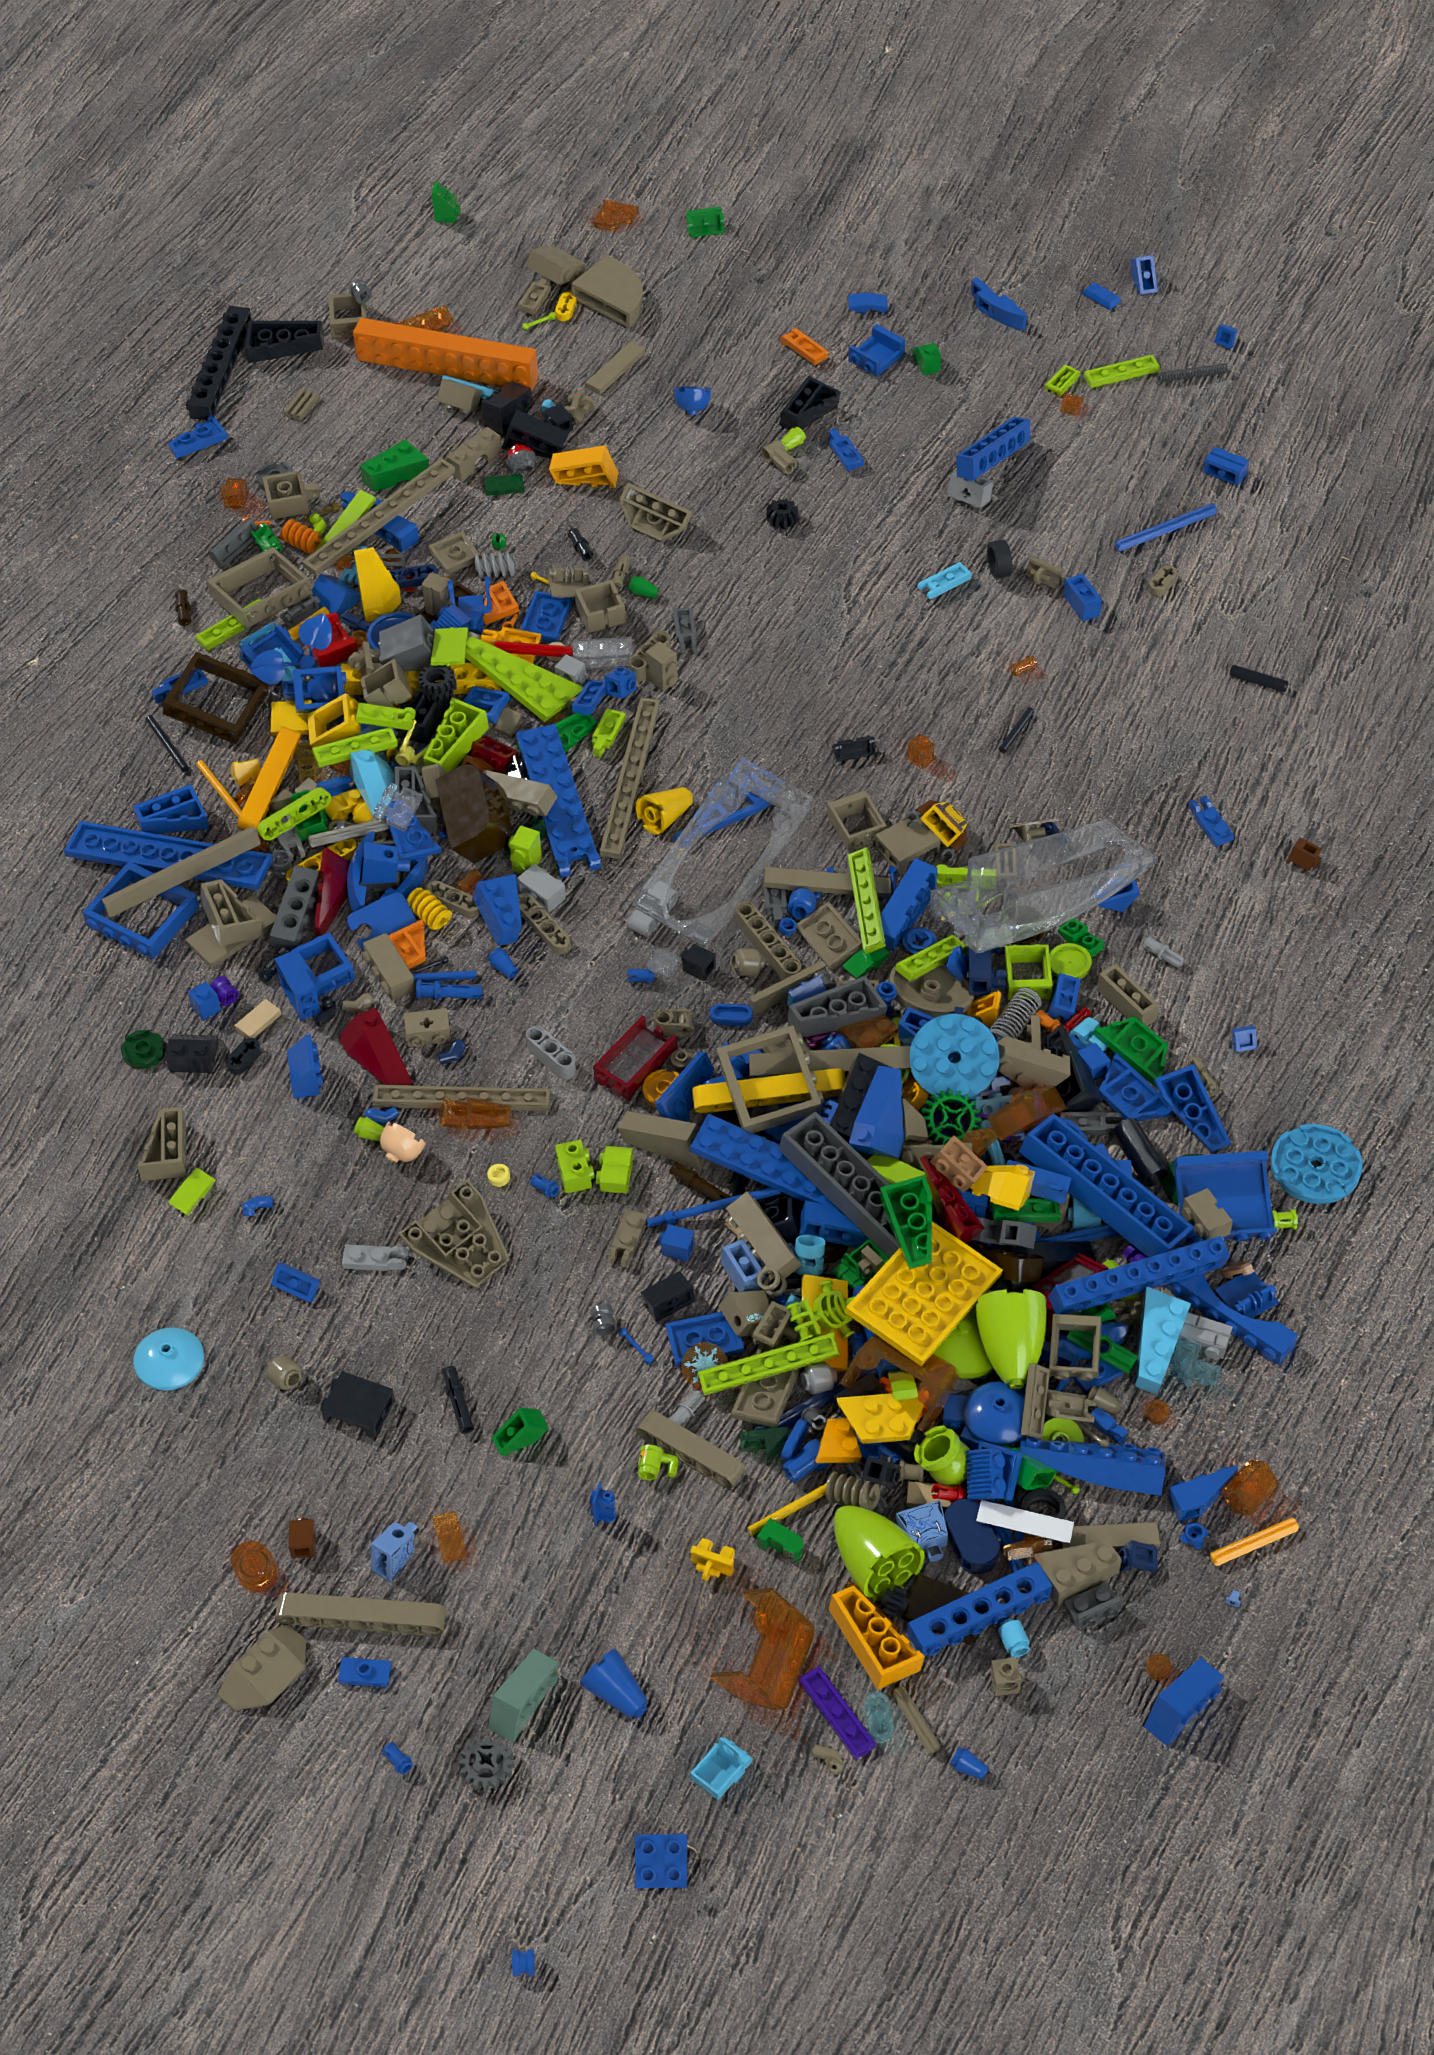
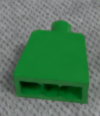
M1009 1445L1002 1446L1020 1452V1447L1012 1448ZM1023 1453L1017 1483L1025 1490L1049 1488L1057 1470Z

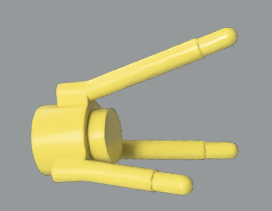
M413 720V728L408 730L404 742L395 757L396 762L403 767H408L410 763L416 764L429 747L428 745L415 755V750L409 746V739L416 720Z

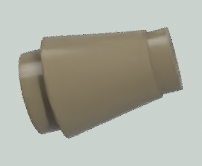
M1093 1385L1087 1399L1093 1400L1096 1406L1090 1407L1095 1409L1100 1407L1103 1411L1116 1415L1122 1404V1401L1118 1400L1101 1386L1098 1388Z

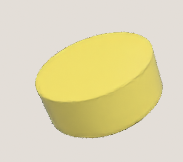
M495 1164L488 1169V1181L491 1185L501 1187L510 1181V1170L506 1165Z

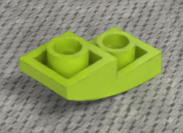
M196 1168L182 1183L168 1203L189 1216L200 1198L204 1199L216 1180L199 1168Z

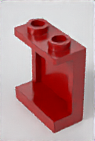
M336 612L326 615L332 628L330 645L325 650L313 648V657L316 658L320 668L331 667L344 662L354 652H357L355 640L353 637H348L339 622Z

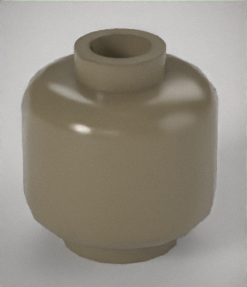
M740 948L732 955V970H735L738 976H757L760 969L764 968V957L760 955L757 949Z
M281 1355L269 1363L266 1374L271 1383L280 1389L288 1390L299 1384L302 1370L297 1362L288 1356Z

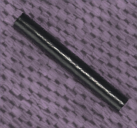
M1028 707L1000 745V752L1005 753L1034 714L1032 708Z

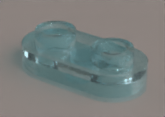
M873 1692L865 1699L864 1708L868 1732L875 1742L885 1743L894 1734L890 1701L885 1694ZM878 1705L881 1709L874 1710L873 1706ZM884 1729L886 1732L880 1734L877 1732V1730Z

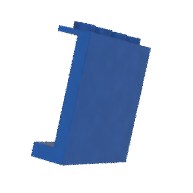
M1254 1151L1176 1157L1173 1164L1179 1215L1183 1217L1184 1198L1208 1188L1217 1200V1208H1223L1232 1219L1231 1233L1222 1238L1224 1242H1226V1239L1235 1238L1236 1242L1247 1241L1249 1237H1257L1258 1240L1271 1239V1236L1277 1232V1227L1274 1228L1266 1167L1268 1152ZM1193 1229L1186 1242H1189L1191 1245L1201 1242L1203 1239L1199 1238Z

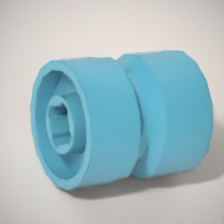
M801 1235L796 1238L795 1253L802 1266L795 1270V1273L802 1276L805 1274L812 1276L822 1274L824 1264L822 1256H824L825 1240L816 1235Z

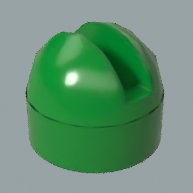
M503 533L492 535L491 545L494 549L500 550L506 547L507 541Z

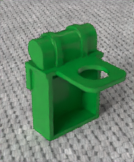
M303 790L292 794L291 801H296L300 796H304L310 791ZM307 804L299 808V813L307 809ZM324 809L295 826L301 841L308 839L309 835L328 831L327 817Z
M870 1239L850 1255L844 1253V1259L841 1260V1264L833 1271L838 1280L848 1281L849 1291L853 1292L855 1287L866 1285L875 1276V1273L871 1271L868 1276L863 1277L858 1264L862 1260L861 1250L867 1245L883 1260L884 1264L890 1259Z

